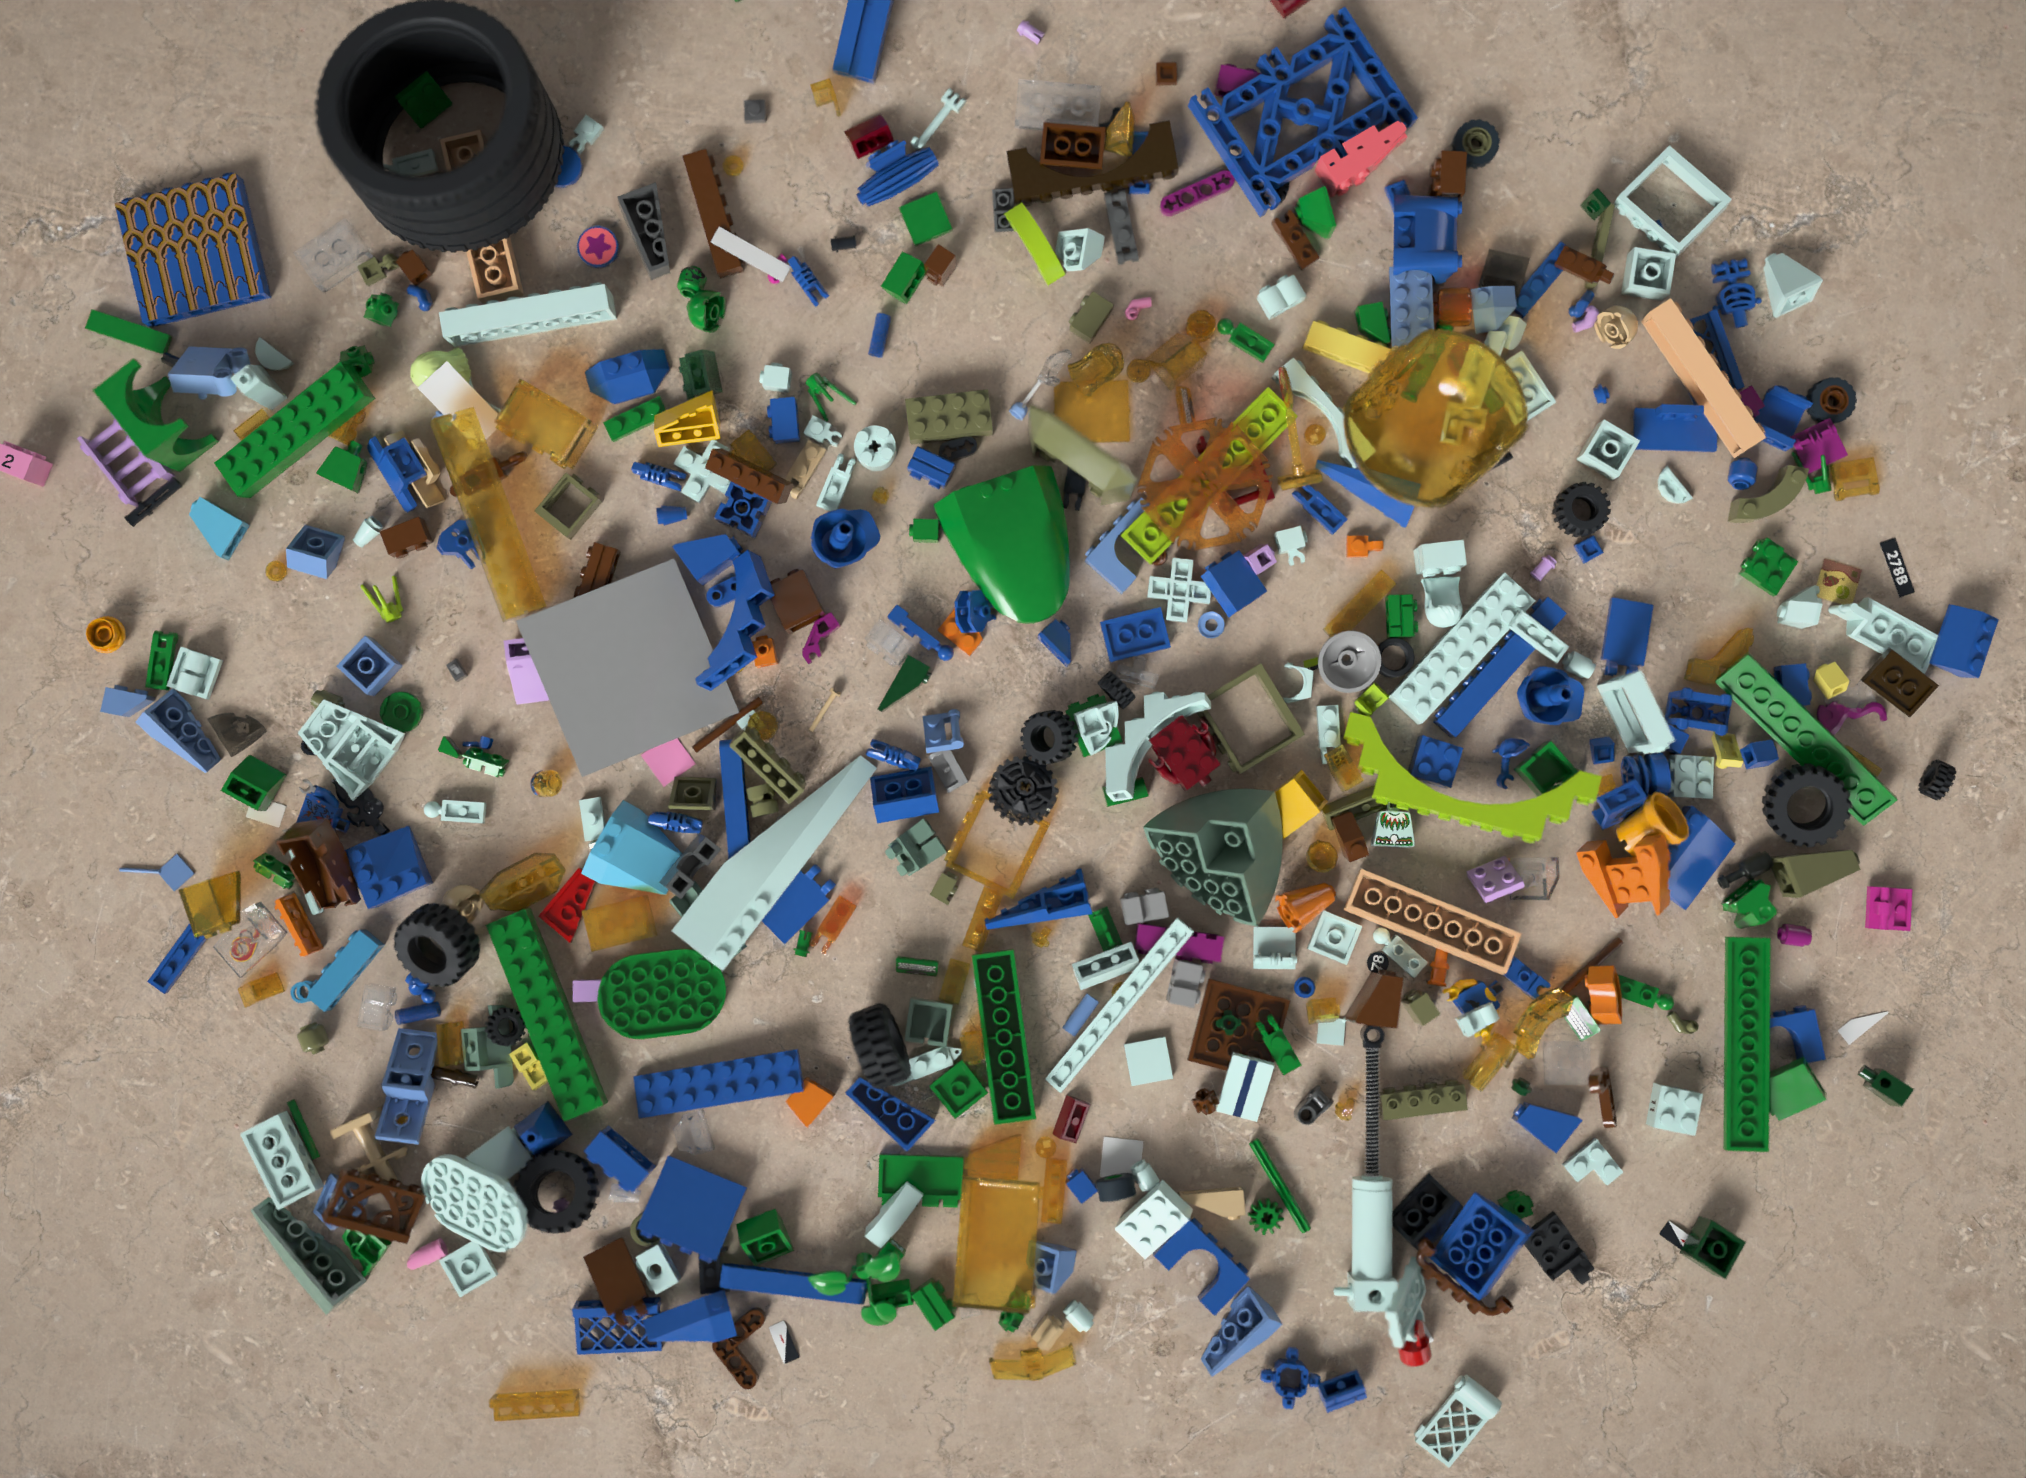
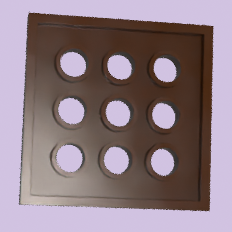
M1208 978L1187 1060L1227 1071L1232 1057L1228 1054V1048L1231 1045H1237L1239 1047V1054L1248 1056L1250 1051L1257 1050L1260 1054L1259 1059L1274 1063L1275 1061L1264 1041H1256L1253 1038L1254 1032L1259 1030L1256 1022L1260 1020L1258 1014L1262 1009H1267L1275 1019L1278 1027L1283 1031L1290 1000ZM1220 999H1228L1229 1007L1226 1010H1231L1232 1015L1241 1019V1025L1244 1026V1033L1242 1035L1236 1036L1234 1033L1226 1035L1223 1029L1219 1031L1213 1029V1021L1221 1019L1225 1011L1218 1008V1001ZM1241 1004H1248L1250 1011L1247 1015L1239 1014L1238 1008ZM1260 1020L1267 1034L1274 1031L1268 1020ZM1211 1039L1219 1042V1047L1215 1051H1210L1207 1047V1043Z

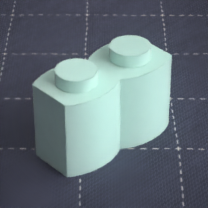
M1285 275L1277 280L1278 284L1272 287L1267 285L1259 290L1260 294L1257 297V301L1269 320L1305 300L1307 295L1295 275L1290 277Z

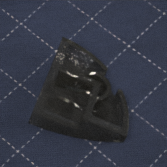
M222 713L207 719L231 757L252 745L267 732L265 727L251 716L246 715V718L236 717L234 713Z

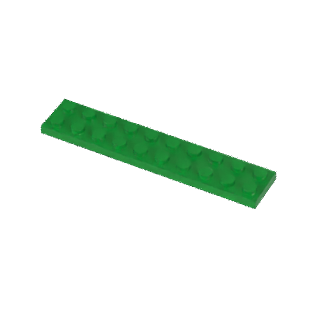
M1747 652L1715 679V682L1727 694L1731 695V698L1801 766H1804L1805 763L1821 766L1838 777L1845 784L1844 787L1850 794L1848 799L1852 802V808L1848 809V812L1863 826L1898 801L1897 797L1750 653Z
M1725 937L1723 1150L1769 1152L1770 938Z

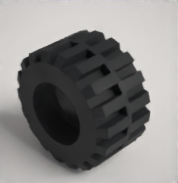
M1575 483L1556 497L1557 500L1553 503L1555 509L1552 510V515L1556 514L1554 522H1559L1558 528L1560 530L1565 529L1564 533L1567 535L1572 534V537H1585L1604 526L1603 524L1609 519L1607 515L1611 514V509H1608L1611 503L1610 500L1606 501L1608 495L1606 492L1604 494L1601 493L1602 488L1600 486L1595 488L1594 483ZM1574 499H1582L1590 506L1591 515L1588 521L1580 520L1574 515L1572 511Z
M1056 710L1043 711L1031 715L1029 720L1024 722L1025 727L1021 728L1023 736H1020V741L1024 743V745H1021L1023 750H1027L1025 754L1028 757L1032 756L1031 760L1034 762L1039 761V764H1052L1066 760L1067 757L1072 755L1071 751H1075L1077 747L1074 744L1078 742V738L1075 736L1078 730L1073 727L1075 725L1074 721H1069V715H1063L1062 711ZM1047 726L1053 731L1055 737L1052 748L1047 745L1044 739V731Z

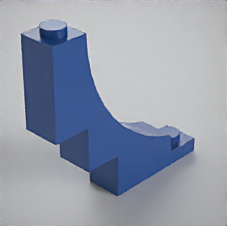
M746 550L733 560L736 575V597L733 612L724 635L708 657L710 668L695 678L698 686L712 691L757 658L750 637L766 626L759 606L775 594L761 556L750 550Z

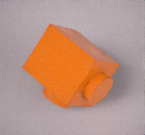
M768 635L756 637V641H752L757 658L754 659L755 666L761 668L777 665L778 659L774 640L768 638Z

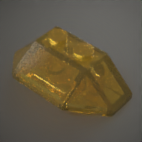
M533 853L497 872L481 890L479 895L490 910L520 911L557 892L566 870L555 853Z

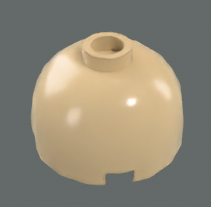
M1618 305L1609 307L1598 314V320L1594 325L1600 340L1603 343L1607 340L1608 343L1612 344L1609 347L1615 349L1623 348L1629 344L1638 331V321L1635 314L1629 308Z
M461 884L444 894L442 904L448 905L450 909L458 910L459 914L465 916L470 924L476 918L473 916L476 909L481 911L483 907L484 894L473 886Z

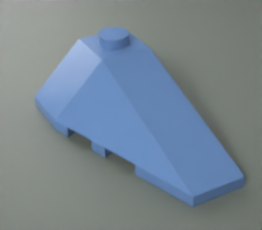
M171 689L146 709L136 720V723L153 739L204 773H207L221 761V758L210 739L204 735L199 720L196 721L193 716L190 704L175 689Z

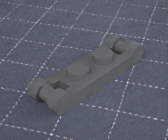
M1125 189L1118 190L1116 193L1105 192V205L1117 263L1121 265L1125 264L1126 261H1139ZM1120 201V206L1113 207L1112 202ZM1129 248L1130 252H1122V249Z

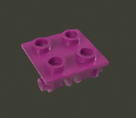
M1830 418L1790 436V438L1796 440L1793 446L1804 468L1809 469L1808 474L1822 468L1821 455H1825L1826 465L1848 456L1837 433V429Z

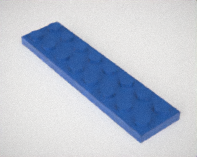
M798 1049L633 1076L639 1119L804 1092Z

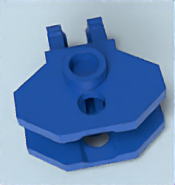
M457 520L439 535L436 549L441 555H456L470 569H473L475 564L466 554L469 550L475 554L478 560H485V556L476 546L477 526L472 520ZM452 532L456 533L457 537H454Z
M981 590L960 591L955 600V623L961 633L983 632L988 621L996 620V615L990 614V608H993V606L985 598Z

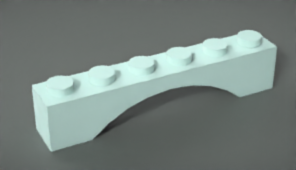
M1292 358L1282 366L1283 374L1280 372V382L1279 370L1274 373L1272 379L1279 387L1280 383L1284 388L1287 384L1286 391L1283 390L1285 394L1288 390V394L1306 399L1326 415L1337 436L1339 456L1349 468L1356 469L1375 452L1373 444L1359 434V428L1345 418L1346 413L1332 403L1333 399L1326 391L1323 392L1319 388L1317 379L1306 373V368L1301 361H1296Z

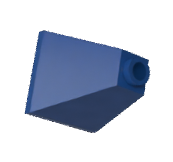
M549 1101L545 1102L514 1126L535 1157L541 1152L547 1153L548 1150H553L573 1135Z

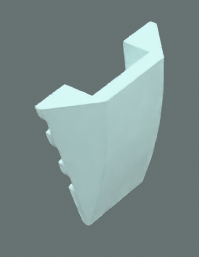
M323 699L298 732L313 753L323 762L322 764L336 778L339 785L345 789L352 801L376 780L398 751L405 736L403 732Z

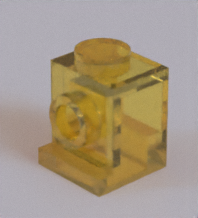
M1336 997L1311 999L1306 1003L1309 1025L1335 1022L1340 1016V1006L1336 1003ZM1321 1009L1325 1011V1015H1322Z

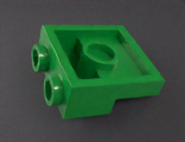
M1766 537L1755 542L1752 547V554L1750 557H1746L1740 565L1742 569L1739 575L1774 597L1777 596L1799 561L1785 553L1783 547Z

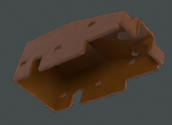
M328 818L294 823L276 841L283 856L291 849L294 857L288 862V865L304 894L311 891L320 909L336 908L341 902L347 901L344 904L345 906L354 905L361 900L347 852Z

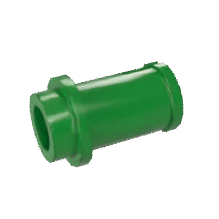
M800 930L797 946L793 949L795 950L794 955L807 957V954H810L808 950L813 933L807 932L806 939L804 940L805 931Z

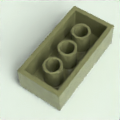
M988 389L905 399L911 445L955 440L966 436L974 438L993 435Z

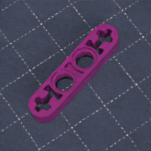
M1224 170L1169 194L1161 200L1160 212L1164 216L1171 217L1232 189L1235 178L1230 171ZM1222 177L1230 179L1228 185L1221 183L1218 185L1219 190H1216V184L1221 182ZM1205 184L1210 185L1212 192L1210 194L1202 193L1201 186ZM1190 193L1194 199L1192 202L1186 203L1183 201L1182 195ZM1176 197H1178L1179 203L1173 205L1171 211L1169 208H1164L1166 202L1173 204L1177 200Z

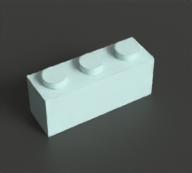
M1129 942L1074 963L1072 967L1079 987L1083 990L1135 970L1139 965V960L1132 943Z

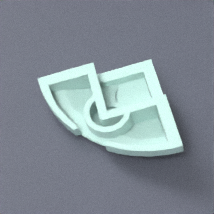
M1117 701L1100 704L1073 714L1090 755L1099 752L1111 740L1109 734L1112 728L1117 727L1119 711Z

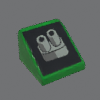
M443 736L438 748L439 752L455 758H463V753L449 736Z

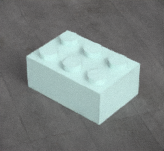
M1162 1179L1119 1218L1115 1230L1146 1259L1189 1221L1193 1209Z

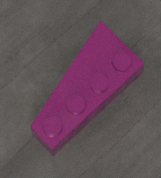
M1137 923L1134 948L1139 949V954L1147 955L1169 927ZM1195 931L1176 955L1180 956L1181 960L1192 961L1193 958L1201 959L1202 963L1213 964V961L1221 962L1224 936Z

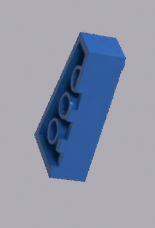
M858 1077L845 1091L906 1152L936 1121L934 1118L888 1092L872 1087L870 1082L861 1077Z

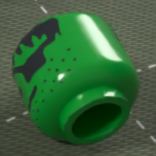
M686 267L680 272L677 288L681 295L691 299L695 293L704 290L707 278L699 267Z

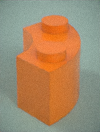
M1589 966L1588 975H1585V985L1589 989L1591 998L1589 1013L1597 1025L1622 1024V996L1615 966Z

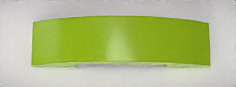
M1020 203L1004 213L1038 266L1037 269L1046 284L1050 285L1066 275L1052 247L1024 204Z

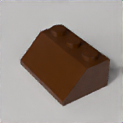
M1043 122L1040 164L1102 169L1106 127Z

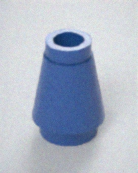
M661 505L660 508H656L658 524L666 526L687 519L686 507Z

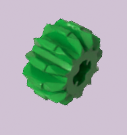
M1269 1198L1265 1199V1204H1263L1261 1199H1258V1207L1255 1204H1251L1254 1212H1248V1216L1252 1217L1248 1222L1250 1225H1255V1232L1261 1229L1262 1235H1266L1267 1229H1269L1270 1233L1274 1234V1226L1277 1229L1281 1228L1277 1221H1284V1217L1280 1216L1283 1209L1277 1208L1278 1203L1276 1201L1271 1203ZM1265 1212L1268 1213V1220L1266 1221L1263 1218V1213Z

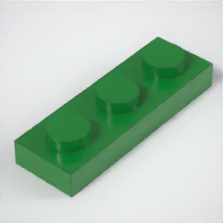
M658 396L603 423L612 442H615L654 424L655 415L666 411L661 397Z

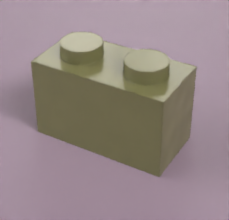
M1094 291L1090 296L1086 295L1080 304L1082 306L1079 313L1074 312L1069 320L1071 324L1069 331L1089 344L1112 312L1114 304Z
M1413 989L1404 995L1405 999L1401 1001L1414 1022L1422 1026L1441 1015L1428 994L1421 990L1415 991Z

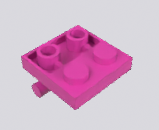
M1867 886L1865 928L1911 931L1912 889Z

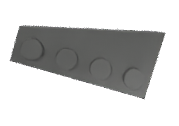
M656 182L618 196L620 210L650 279L653 280L669 274L670 268Z

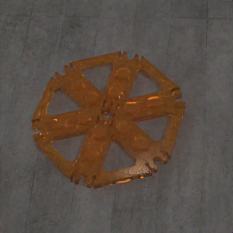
M1216 418L1170 426L1168 427L1169 430L1165 429L1163 433L1167 439L1163 441L1158 436L1155 438L1156 443L1160 447L1154 441L1152 442L1137 488L1146 487L1140 488L1137 491L1138 494L1144 493L1147 496V499L1139 502L1140 505L1149 503L1148 506L1141 507V509L1173 545L1176 537H1179L1177 547L1181 545V541L1186 540L1189 544L1187 550L1192 548L1193 542H1195V549L1193 551L1238 543L1242 541L1241 539H1245L1247 536L1243 533L1244 528H1248L1253 532L1255 528L1252 524L1256 528L1258 527L1273 482H1264V480L1268 481L1272 478V475L1266 476L1263 473L1264 469L1270 468V464H1263L1262 466L1260 464L1269 460L1237 424L1233 432H1231L1233 422L1229 423L1228 428H1223L1221 426V418L1216 426H1214ZM1206 429L1210 433V437L1200 463L1181 441V435L1186 432ZM1233 440L1240 441L1253 456L1251 464L1221 470L1229 444ZM1163 454L1183 477L1153 482L1150 474L1156 457ZM1200 479L1203 481L1208 480L1210 482L1208 485L1209 489L1200 488ZM1257 486L1260 494L1252 513H1245L1226 492ZM1188 499L1180 526L1177 528L1170 527L1157 512V506L1160 504ZM1208 507L1229 528L1227 535L1204 539L1201 536L1200 531Z

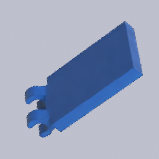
M1610 598L1601 660H1606L1604 675H1617L1618 665L1627 666L1625 674L1638 671V666H1644L1654 605Z
M816 864L806 874L802 870L798 872L762 919V922L784 944L830 901L826 895L836 884L830 879L821 887L813 879L822 871Z

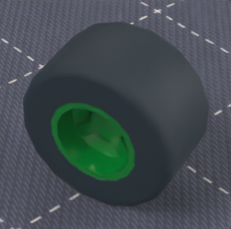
M1132 1173L1115 1174L1096 1180L1100 1202L1119 1201L1136 1195Z

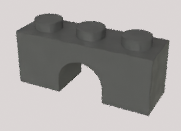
M698 834L659 883L675 896L682 899L695 883L692 881L695 873L702 866H708L721 849L706 836Z

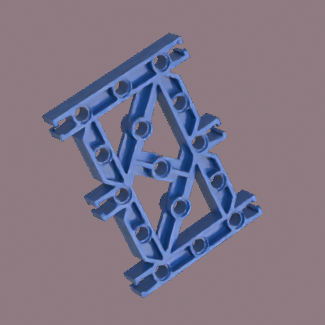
M1346 7L1340 9L1336 20L1340 21L1343 28L1334 19V14H1331L1324 24L1329 34L1294 54L1289 64L1278 47L1272 49L1269 57L1266 53L1260 56L1256 66L1261 74L1226 94L1221 104L1218 103L1209 87L1201 92L1202 95L1200 97V100L1205 102L1206 109L1198 102L1197 95L1192 96L1188 103L1189 109L1259 217L1264 216L1268 209L1272 211L1277 208L1281 202V198L1275 190L1312 169L1317 160L1319 161L1320 156L1334 148L1340 158L1347 156L1342 143L1375 125L1376 129H1379L1384 121L1389 126L1398 120L1401 122L1398 115L1405 121L1403 123L1407 129L1412 127L1418 119ZM1345 35L1350 36V37L1352 38V40H1351V39H1347V38L1345 37ZM1311 55H1315L1318 60L1313 59ZM1271 60H1272L1273 64L1275 65V68H1273V67L1269 64V62H1270ZM1332 62L1327 89L1324 93L1323 106L1314 104L1308 98L1298 100L1287 97L1290 86ZM1367 69L1372 70L1374 74L1369 73ZM1353 70L1374 103L1341 122ZM1276 75H1281L1284 80L1278 79ZM1333 89H1337L1340 94H1336ZM1246 95L1250 100H1245L1242 96ZM1264 102L1252 155L1231 121ZM1389 103L1394 104L1396 108L1391 107ZM1299 109L1304 110L1307 114L1300 113ZM1208 116H1214L1216 120L1212 121ZM1282 118L1292 120L1298 126L1309 124L1318 127L1317 136L1273 163L1278 136L1281 131ZM1355 123L1361 124L1363 128H1358ZM1265 130H1270L1273 135H1268ZM1321 144H1326L1329 149L1323 148ZM1230 150L1237 151L1239 155H1233ZM1287 164H1292L1295 169L1288 168ZM1252 185H1259L1261 190L1254 189ZM1264 196L1271 206L1269 204L1265 205L1261 197Z

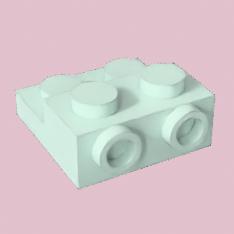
M1670 755V759L1667 760L1671 773V789L1668 797L1713 799L1714 757Z

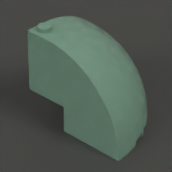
M1227 789L1201 794L1165 809L1143 827L1151 848L1156 849L1161 857L1159 860L1161 865H1164L1172 872L1170 876L1180 887L1185 886L1193 893L1192 897L1204 906L1206 903L1209 904L1220 915L1226 913L1232 916L1234 921L1256 927L1259 925L1275 893L1282 860V824L1275 791Z

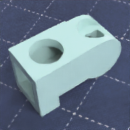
M1490 1002L1455 1019L1463 1035L1470 1037L1487 1025L1498 1021L1500 1017L1493 1003Z

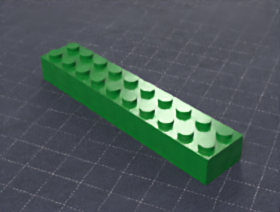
M531 908L520 910L486 924L563 1121L565 1122L608 1103Z

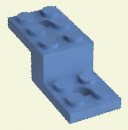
M398 1028L382 1082V1089L386 1099L375 1133L376 1139L419 1144L435 1088L431 1073L442 1037L440 1033ZM412 1048H420V1052L417 1055L409 1054ZM407 1116L408 1120L405 1124H397V1120L400 1117Z

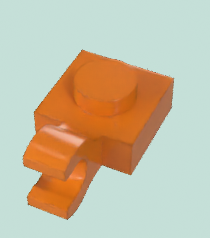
M1346 536V557H1368V551L1383 550V541L1368 542V536Z

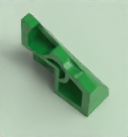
M346 1229L342 1236L346 1246L350 1248L353 1259L358 1258L364 1269L361 1271V1274L364 1277L372 1271L392 1244L388 1239Z

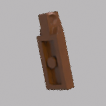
M1564 246L1555 262V267L1590 283L1598 284L1600 280L1610 285L1614 278V273L1606 269L1607 265L1567 246Z

